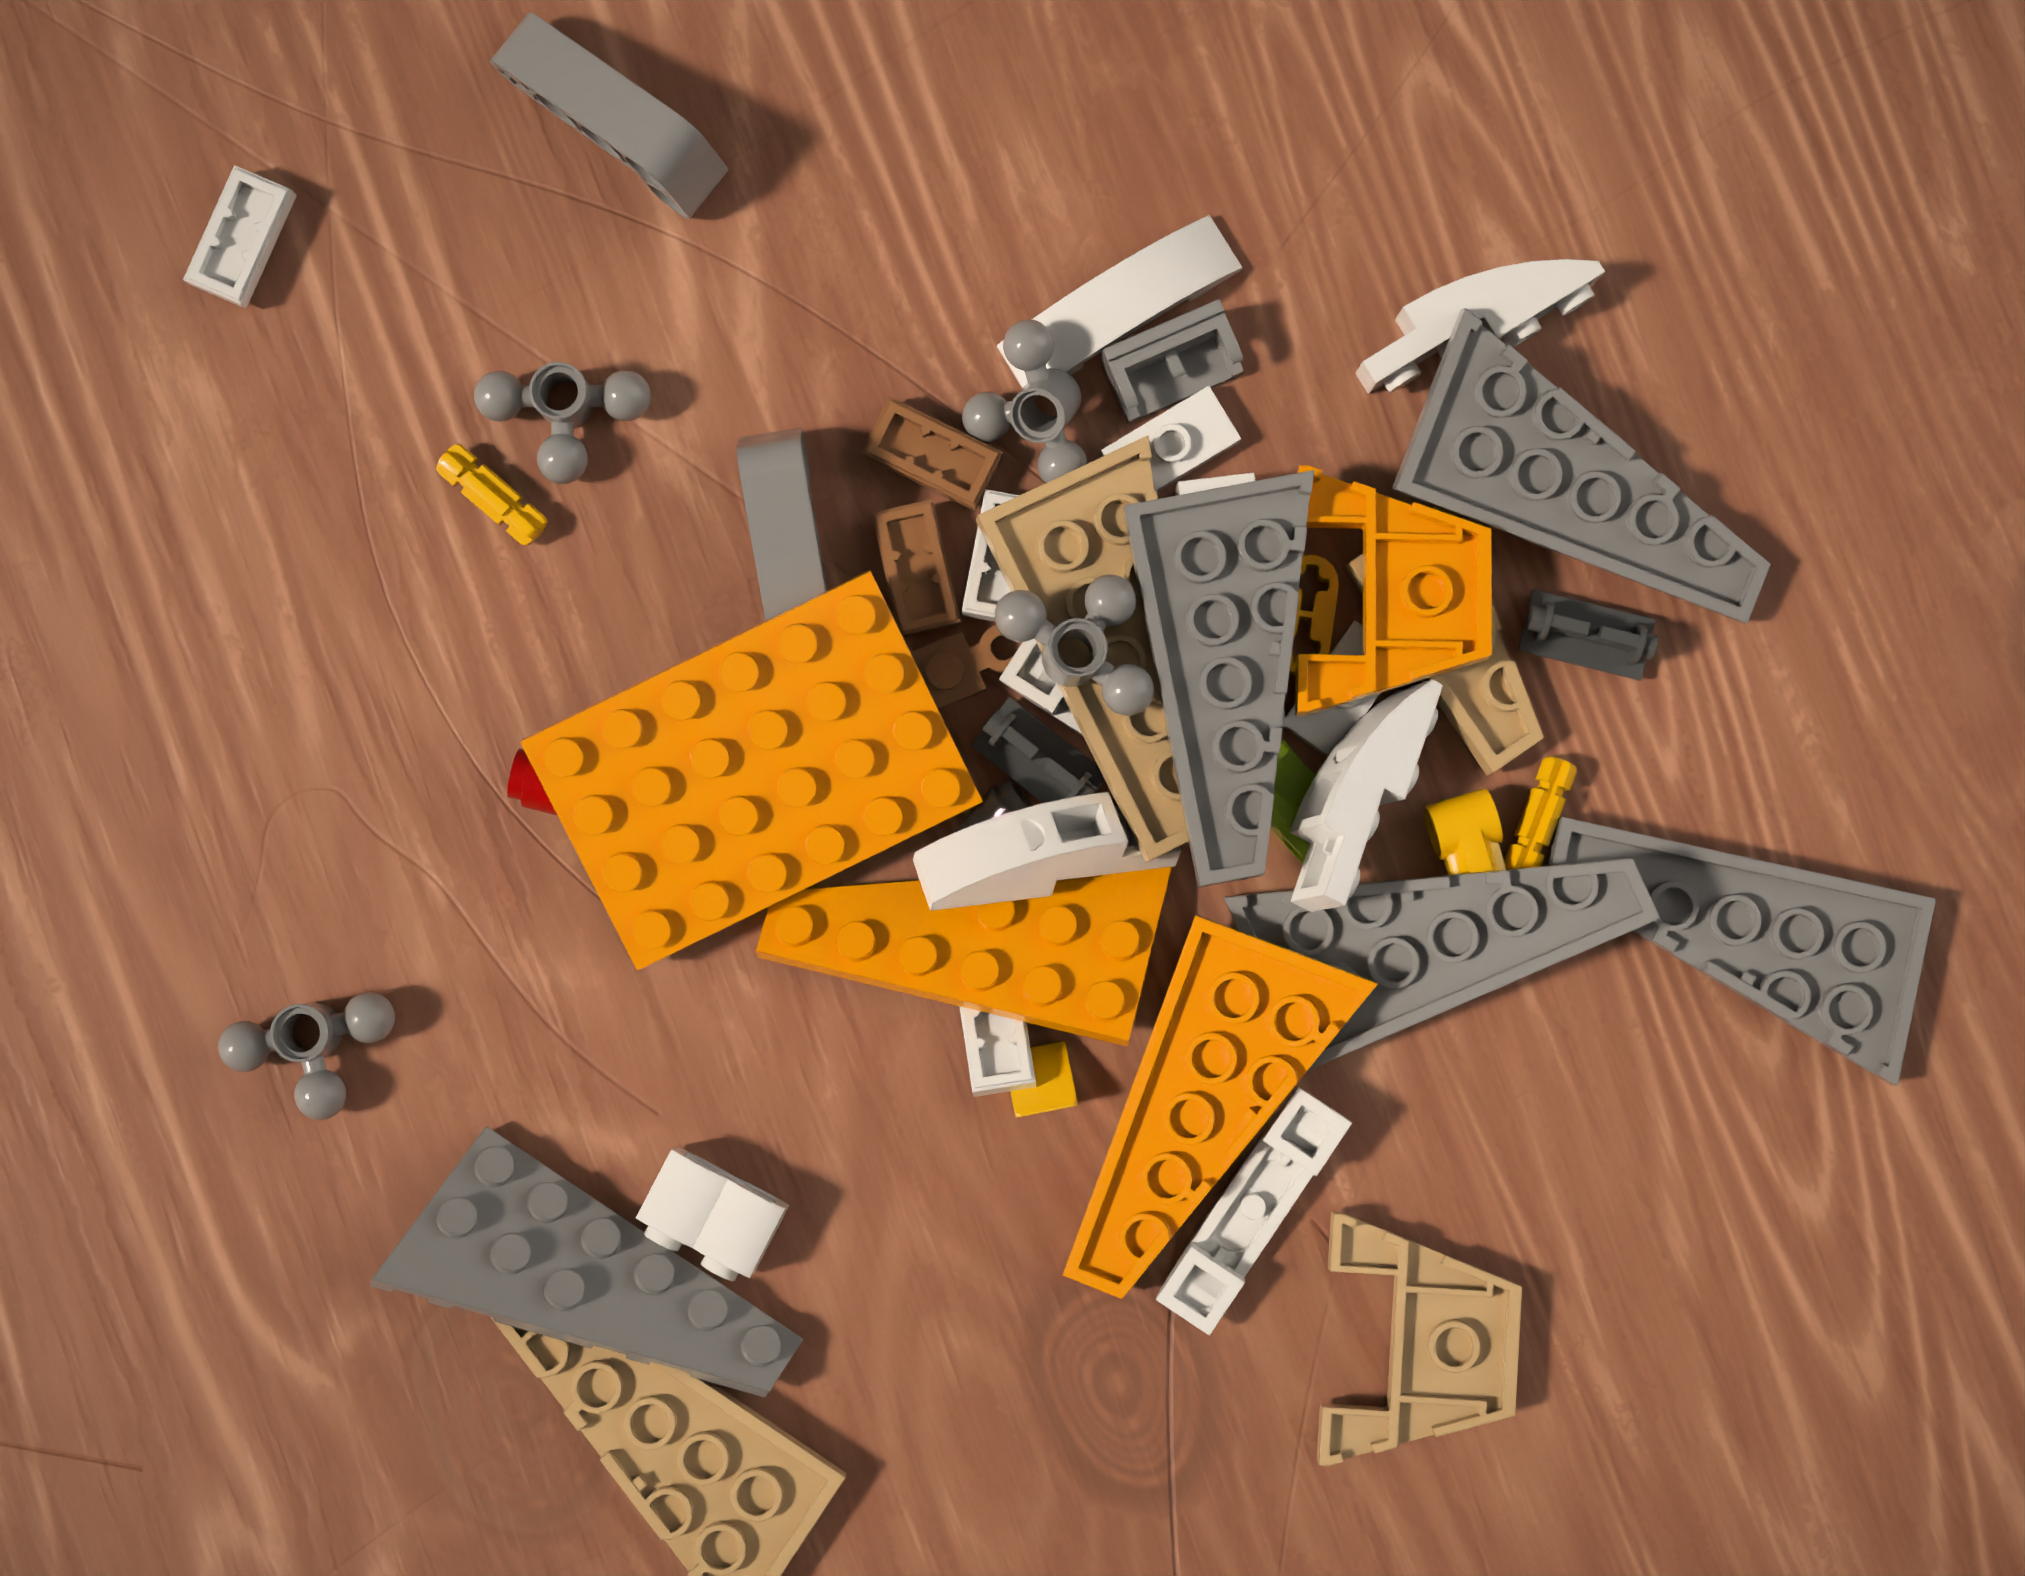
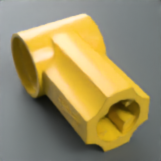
M1482 788L1424 806V819L1431 844L1438 859L1444 860L1448 875L1507 870L1499 843L1503 840L1501 823L1495 803L1488 789Z

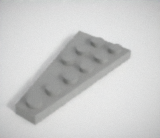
M1460 309L1392 490L1732 620L1748 623L1771 564L1713 515H1708L1680 491L1681 488L1663 473H1658L1636 454V450L1562 388H1557L1527 363L1528 360L1511 345H1506L1482 325L1483 322L1468 309Z
M1314 470L1124 505L1123 508L1198 888L1260 877L1265 874L1274 802V784L1278 754L1280 753L1283 711L1288 688L1299 600L1298 590L1302 557L1305 551L1306 525Z
M1559 818L1547 866L1633 858L1660 919L1637 928L1632 932L1886 1083L1898 1086L1936 902L1935 898L1575 819Z
M1633 858L1359 883L1345 906L1310 912L1290 902L1294 890L1224 897L1238 930L1378 982L1377 986L1308 1070L1660 919Z
M487 1126L374 1275L370 1284L371 1287L392 1293L395 1289L428 1299V1303L452 1309V1306L487 1315L493 1317V1320L498 1323L592 1349L593 1346L622 1353L626 1355V1359L649 1365L650 1362L689 1372L690 1377L761 1397H766L803 1341V1338L672 1250L647 1238L644 1235L645 1232Z

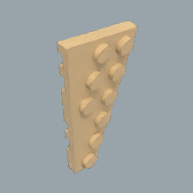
M1149 435L977 515L976 522L1010 590H1026L1037 595L1046 608V620L1056 627L1069 619L1085 618L1088 614L1084 602L1086 590L1100 576L1108 574L1121 576L1132 585L1135 591L1136 607L1132 616L1120 625L1106 626L1103 630L1107 641L1105 661L1114 667L1122 664H1134L1143 668L1150 675L1154 685V695L1150 705L1139 714L1123 716L1113 712L1106 705L1102 695V685L1093 679L1076 687L1057 685L1146 863L1189 842L1123 513L1124 505L1158 499L1157 491L1154 489L1150 462L1152 455ZM1067 638L1058 643L1059 657L1066 665L1073 668H1082L1090 664V651L1082 641L1075 638ZM1036 641L1042 653L1044 646L1038 641Z
M494 1321L536 1378H541L565 1410L563 1413L577 1431L580 1430L601 1457L600 1461L660 1540H665L688 1570V1576H781L846 1478L847 1473L714 1383L690 1377L689 1372L650 1362L649 1365L626 1359V1355L597 1346H593L591 1349Z

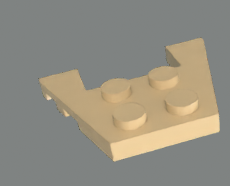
M1331 1211L1328 1269L1331 1272L1394 1275L1387 1405L1385 1407L1320 1403L1317 1445L1318 1464L1331 1466L1344 1462L1343 1459L1369 1452L1379 1453L1398 1448V1445L1432 1435L1439 1437L1515 1416L1522 1286L1345 1213Z

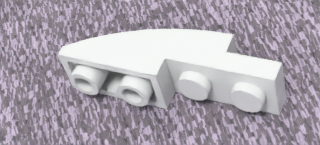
M1574 259L1541 260L1501 266L1449 283L1403 306L1395 321L1405 336L1364 360L1355 374L1368 394L1385 385L1389 393L1405 386L1422 373L1417 364L1437 352L1442 358L1460 309L1463 308L1468 309L1483 322L1482 325L1501 341H1505L1507 345H1511L1514 348L1542 329L1537 321L1539 318L1556 308L1559 309L1562 316H1565L1595 297L1591 286L1605 273V270L1599 261Z
M1429 680L1396 691L1375 705L1359 719L1333 748L1305 794L1290 830L1291 834L1310 843L1290 902L1310 912L1345 906L1347 900L1353 895L1360 881V870L1358 867L1366 843L1373 836L1379 824L1380 814L1378 807L1406 799L1407 794L1416 784L1419 776L1417 762L1425 738L1431 733L1437 722L1438 710L1436 705L1443 687L1442 684L1435 680Z
M1102 792L1041 803L974 824L916 851L913 862L929 909L933 911L1052 896L1057 880L1176 866L1182 850L1178 847L1146 863L1119 807L1114 806L1109 792Z

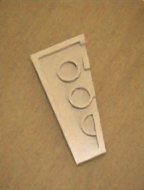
M1433 506V507H1432L1433 509H1436V510H1439V511L1448 513V514H1450V515H1453V516H1456V517L1459 516V515H1457V514H1455V513H1452V512H1450V511L1444 510V509H1442V508H1439V507H1436V506ZM1362 554L1344 568L1363 594ZM1493 605L1492 655L1490 658L1422 680V682L1435 680L1443 685L1437 704L1487 776L1544 738L1515 661H1510L1499 630L1502 629Z

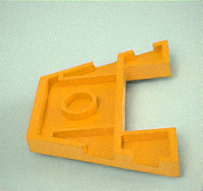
M1299 465L1297 473L1314 470L1306 527L1363 530V655L1298 654L1296 657L1295 716L1313 714L1488 660L1492 655L1491 528L1413 502L1411 505L1376 493V489L1355 481L1350 484L1322 474L1323 470L1309 465Z

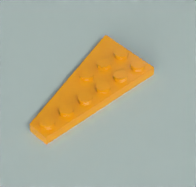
M1172 867L1057 880L1052 896L933 911L929 909L920 880L804 889L768 907L756 953L758 958L1128 1047Z
M1195 915L1063 1276L1122 1299L1373 991L1378 982L1200 915Z

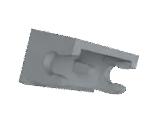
M1220 299L1103 349L1101 363L1128 424L1185 400L1207 386L1212 388L1243 374L1244 370L1240 361L1244 360L1224 313L1225 310Z

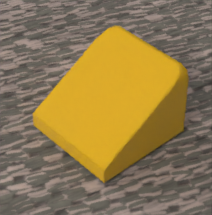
M1065 1040L1030 1047L1037 1087L1010 1091L1015 1118L1077 1106L1078 1102Z

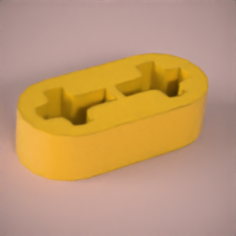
M1303 555L1300 578L1306 568L1315 569L1316 580L1326 583V590L1318 591L1312 598L1310 611L1300 610L1303 594L1302 589L1299 588L1294 637L1298 631L1299 620L1309 621L1307 641L1311 644H1317L1316 654L1328 655L1331 647L1339 589L1338 574L1334 566L1325 558L1317 555ZM1292 652L1289 674L1296 676V663L1293 662L1294 655Z

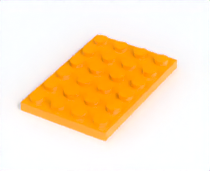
M870 570L520 741L637 971L983 802Z

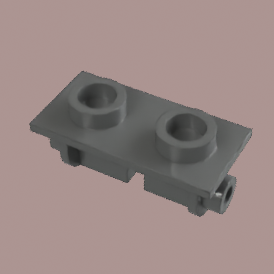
M1532 589L1517 651L1641 681L1646 659L1651 660L1653 658L1658 643V635L1652 634L1656 619Z
M1011 697L992 715L983 727L981 734L971 745L974 750L1042 803L1094 794L1105 780L1098 765Z

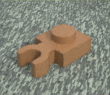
M996 625L984 632L979 644L971 647L968 646L963 631H960L910 652L938 710L987 691L980 675L981 673L988 670L998 674L1004 672L1013 656L1007 660H1000L992 654L991 646L993 642L998 638L1005 637L1000 633Z

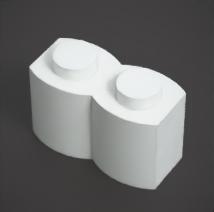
M677 1146L671 1149L636 1219L648 1225L644 1235L650 1240L673 1251H679L682 1244L687 1245L705 1255L701 1262L704 1268L724 1279L735 1281L738 1274L750 1278L755 1273L789 1204Z

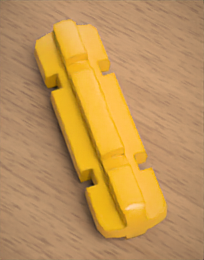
M454 444L445 451L437 464V472L454 487L460 483L464 487L461 493L499 526L504 522L508 524L509 527L506 529V532L521 545L528 546L542 534L548 522L546 516L531 503L526 504L524 507L520 503L523 497L485 464L479 468L475 464L478 458L462 444Z
M1548 756L1542 760L1535 780L1539 781V785L1530 791L1514 833L1518 837L1517 843L1510 844L1504 860L1506 869L1539 867L1542 865L1545 855L1541 854V850L1543 847H1549L1566 799L1562 797L1563 792L1570 791L1577 773V768L1572 763L1554 756Z

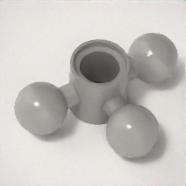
M1027 319L1016 322L1005 334L1003 350L1010 364L1025 372L1028 383L1015 396L1013 401L1007 402L1001 395L994 392L975 394L964 406L962 421L967 433L981 442H993L1001 439L1009 431L1012 424L1015 431L1024 439L1034 443H1045L1046 446L1038 457L1037 468L1041 479L1047 483L1088 464L1083 449L1075 442L1067 440L1064 431L1065 426L1080 408L1081 391L1075 379L1067 372L1055 368H1046V364L1054 351V340L1050 330L1036 320ZM1034 395H1041L1051 400L1056 407L1057 415L1052 416L1042 412L1035 403Z
M551 362L539 368L533 375L530 385H522L514 375L505 371L489 372L477 382L474 390V402L477 409L484 417L490 420L507 421L514 418L521 411L522 407H535L546 421L551 424V436L545 439L538 449L537 464L545 478L558 484L574 482L586 470L588 463L587 451L583 443L574 437V428L586 423L595 407H603L611 417L617 420L631 421L641 417L647 411L651 401V391L647 381L636 372L629 370L617 371L611 374L604 381L603 385H590L578 369L564 362ZM561 382H571L577 385V398L569 408L553 410L548 407V395L555 385Z
M1113 574L1096 578L1088 586L1085 593L1084 602L1088 613L1085 618L1069 619L1057 627L1046 620V608L1042 600L1030 591L1014 590L1000 599L995 609V623L998 630L1003 636L1012 641L1025 642L1035 639L1044 646L1042 651L1043 668L1054 682L1066 687H1076L1093 679L1102 685V695L1106 705L1113 712L1123 716L1139 714L1150 705L1154 695V685L1150 675L1143 668L1134 664H1122L1114 667L1105 661L1107 641L1103 630L1106 626H1117L1127 621L1132 616L1136 607L1135 591L1126 579ZM1067 638H1075L1082 641L1090 651V664L1082 668H1073L1066 665L1059 657L1058 643Z
M374 992L356 995L348 1002L342 1013H336L331 1007L322 1003L295 1004L282 1009L274 1018L271 1029L264 1030L260 1025L251 1021H239L231 1024L223 1031L219 1038L218 1052L226 1066L239 1072H249L259 1068L272 1051H276L286 1060L302 1062L304 1075L297 1082L294 1091L296 1106L308 1118L325 1120L335 1116L343 1108L346 1101V1087L343 1080L336 1073L326 1069L324 1057L334 1052L341 1041L342 1035L349 1034L355 1040L363 1043H375L384 1039L394 1026L395 1012L387 998ZM304 1014L314 1018L320 1029L319 1040L310 1050L301 1047L294 1037L295 1023Z

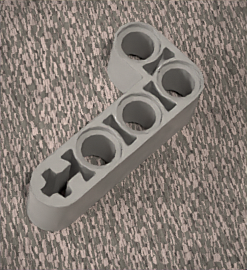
M528 12L490 60L491 65L506 80L633 170L660 200L688 220L729 171L705 137L686 119L534 13Z
M802 427L739 437L737 443L738 468L765 621L828 591L811 495L810 469Z

